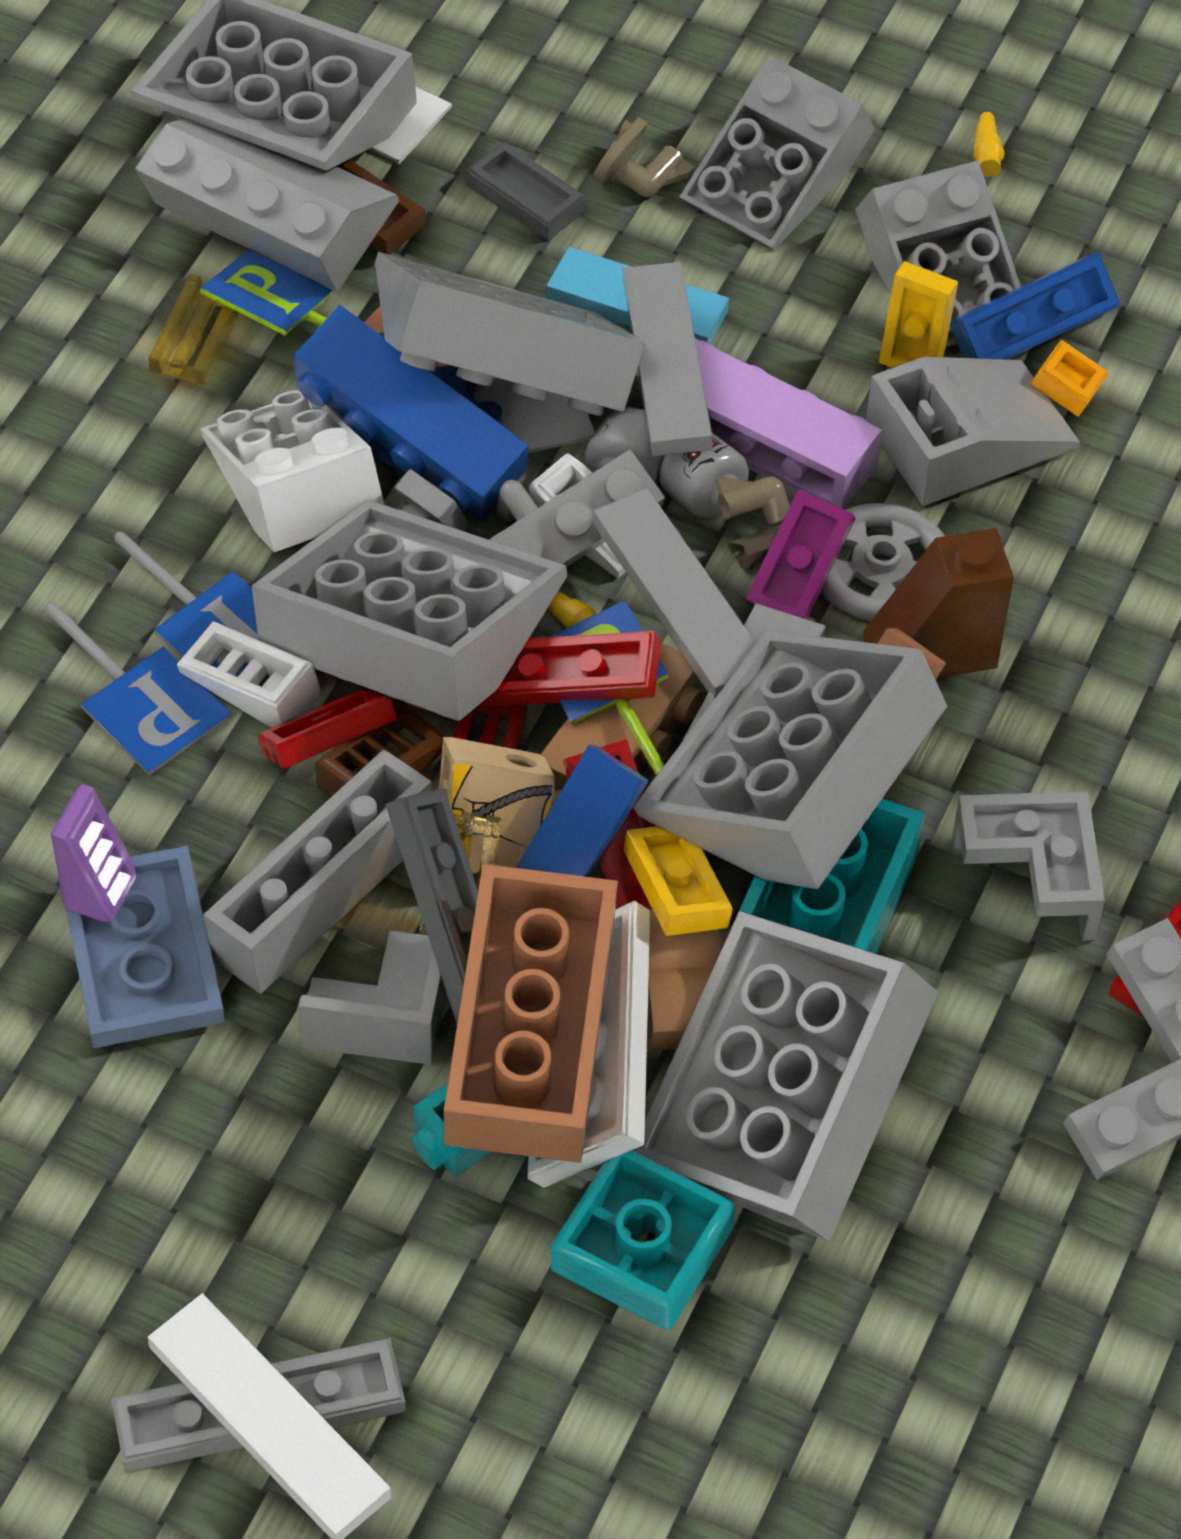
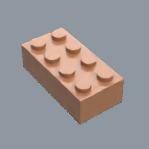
M490 864L482 865L444 1106V1145L581 1163L614 927L618 881Z

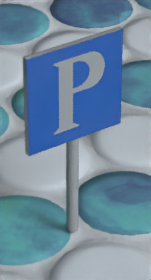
M117 532L115 534L114 540L186 604L184 608L154 629L155 634L179 656L183 658L213 621L259 640L252 588L233 571L196 598L125 533ZM224 649L211 666L217 668L230 652ZM245 662L234 676L238 677L249 663Z
M52 602L46 605V612L115 679V681L81 704V708L148 775L154 773L232 717V713L208 689L179 672L177 667L179 661L164 646L125 673L60 607Z

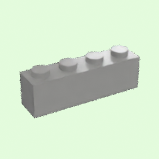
M383 749L203 914L213 960L256 992L262 994L403 861L385 804L402 797L433 791L432 781Z

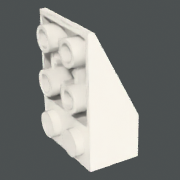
M299 390L279 394L272 400V404L252 411L242 409L227 412L217 419V423L200 428L202 437L253 530L273 552L318 537L366 500L384 505L371 447L326 405L323 407L316 406L305 398Z

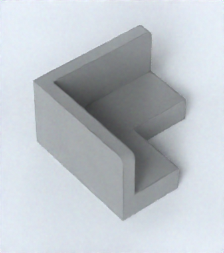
M1088 791L959 795L952 838L954 848L962 849L963 863L1029 862L1036 917L1078 915L1081 940H1095L1105 897Z
M389 930L378 986L312 977L309 994L300 996L297 1008L301 1047L432 1065L447 992L428 935Z

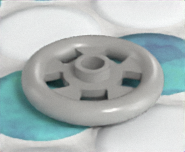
M870 503L846 509V511L853 513L856 518L844 542V545L855 547L852 560L847 562L836 559L820 592L833 606L842 612L871 622L895 591V586L902 582L917 562L913 560L912 553L907 546L919 542L926 550L936 537L945 536L928 518L903 506L887 503ZM866 528H891L892 536L874 535L868 537L866 535ZM882 555L887 556L891 559L887 561H881L876 559L874 556ZM857 577L866 585L875 588L870 596H866L854 591L848 585Z

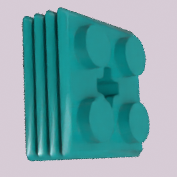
M632 1150L604 1162L551 1244L550 1268L553 1272L665 1330H669L676 1323L733 1230L736 1205L733 1201ZM645 1231L655 1235L653 1241L639 1242L631 1238L639 1239L644 1235Z

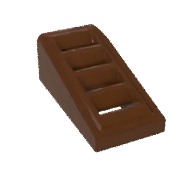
M402 704L394 709L397 720L345 743H340L315 763L317 788L331 798L356 775L353 772L357 768L363 769L370 762L369 758L372 755L377 756L383 749L417 772H421L442 753L443 737L447 736L408 706ZM405 727L420 738L422 742L415 745L399 732ZM390 741L402 750L404 754L398 757L384 745Z

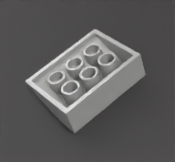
M206 0L130 90L133 100L326 171L389 139L417 103L412 53L264 0Z
M378 252L375 268L385 341L402 352L400 356L401 362L430 371H435L437 362L458 367L456 376L486 386H491L493 377L514 382L512 391L541 401H547L549 392L570 397L568 401L569 407L593 415L602 416L604 407L624 412L645 345L644 341L593 311Z
M366 500L252 585L258 639L261 642L313 663L314 668L386 694L391 698L427 709L440 716L460 721L498 689L565 581L567 568L565 565L371 500Z
M766 631L633 808L637 815L644 820L764 880L818 889L947 708V704L922 649Z
M739 911L646 1116L644 1145L632 1151L706 1187L741 1207L830 1242L939 992L903 962Z

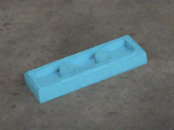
M568 247L546 285V299L593 311L605 319L631 327L623 283V268L631 266ZM685 284L695 339L711 344L728 313L729 298Z

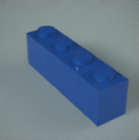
M339 305L294 354L297 388L305 398L316 406L323 407L327 404L343 416V422L365 442H370L373 439L390 452L392 461L403 472L407 473L411 469L418 475L420 474L443 493L455 500L462 513L468 510L482 521L497 504L502 484L508 480L517 481L527 470L529 445L429 370L401 362L400 356L402 352L395 349L385 341L382 335Z

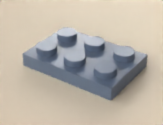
M188 846L131 856L136 879L112 921L102 922L66 909L93 1049L225 1023L222 1000Z

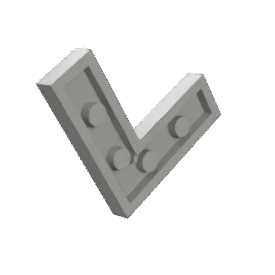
M1168 918L1113 944L1106 953L1172 1063L1069 1114L1063 1121L1065 1128L1097 1181L1181 1139V938Z

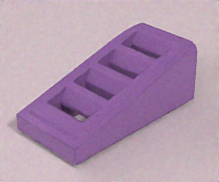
M81 784L80 787L76 788L51 832L62 899L65 909L102 922H110L114 919L134 883L136 873L132 860L93 787Z

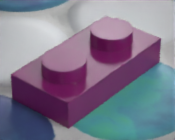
M798 489L745 598L746 602L752 606L759 604L807 620L856 520L855 515Z

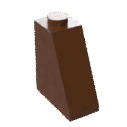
M997 528L936 537L865 628L862 637L863 642L878 644L887 628H898L946 662L937 678L997 668L1014 579Z

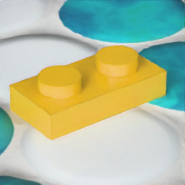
M906 261L902 263L894 275L879 363L894 368L922 357H944L958 281Z
M658 826L626 830L623 851L666 936L729 928L732 906L702 848Z

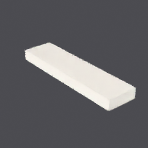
M203 1293L148 1336L149 1348L331 1539H344L391 1499V1488Z

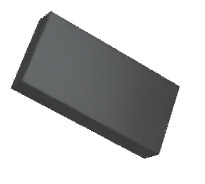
M505 141L465 170V184L547 241L551 240L587 211V197Z

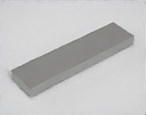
M673 262L623 268V283L632 335L645 342L638 365V374L652 456L712 450V432L682 263Z
M648 488L593 510V525L708 693L710 691L714 698L717 697L754 648L756 642Z
M390 1338L271 1364L332 1428L406 1412L405 1398ZM183 1383L111 1398L125 1473L243 1447Z

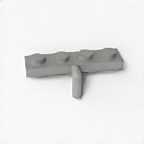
M629 449L539 508L521 483L516 480L504 482L500 488L496 514L502 521L511 522L516 519L517 522L489 540L567 567L605 542L593 525V510L646 488L649 489L660 506L663 505L665 497L634 453Z

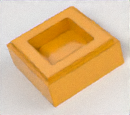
M1060 340L1030 384L1079 417L1109 372L1065 341Z

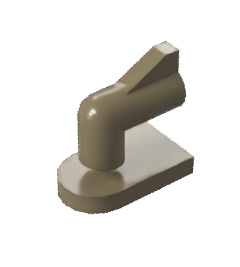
M638 117L633 124L627 120L624 121L614 145L607 151L596 168L594 179L605 185L623 167L618 181L640 196L652 197L663 186L688 179L693 173L694 166L684 160L681 153L672 146H665L646 168L632 160L631 157L639 149L648 124Z
M728 477L715 479L719 493V505L727 519L762 508L766 524L769 525L784 520L790 508L784 485L776 477H765L754 482ZM781 524L728 542L731 554L737 555L740 568L745 569L768 553Z

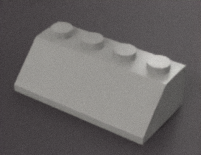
M185 118L167 123L135 168L155 204L251 249L336 292L339 291L399 202L396 194L335 166L326 171Z

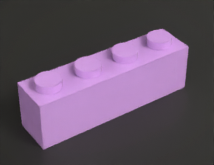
M695 339L711 432L743 455L750 470L764 477H776L782 482L784 487L796 493L800 489L845 510L877 469L882 429L871 425L860 416L851 415L818 399L809 391L800 390L767 374L763 369L755 365L746 364L716 349L706 341ZM639 380L638 409H644Z

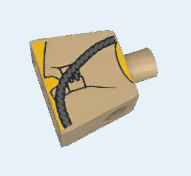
M443 737L439 789L444 788L472 874L482 872L483 864L516 867L562 789H554V774L546 758L537 753L453 737Z

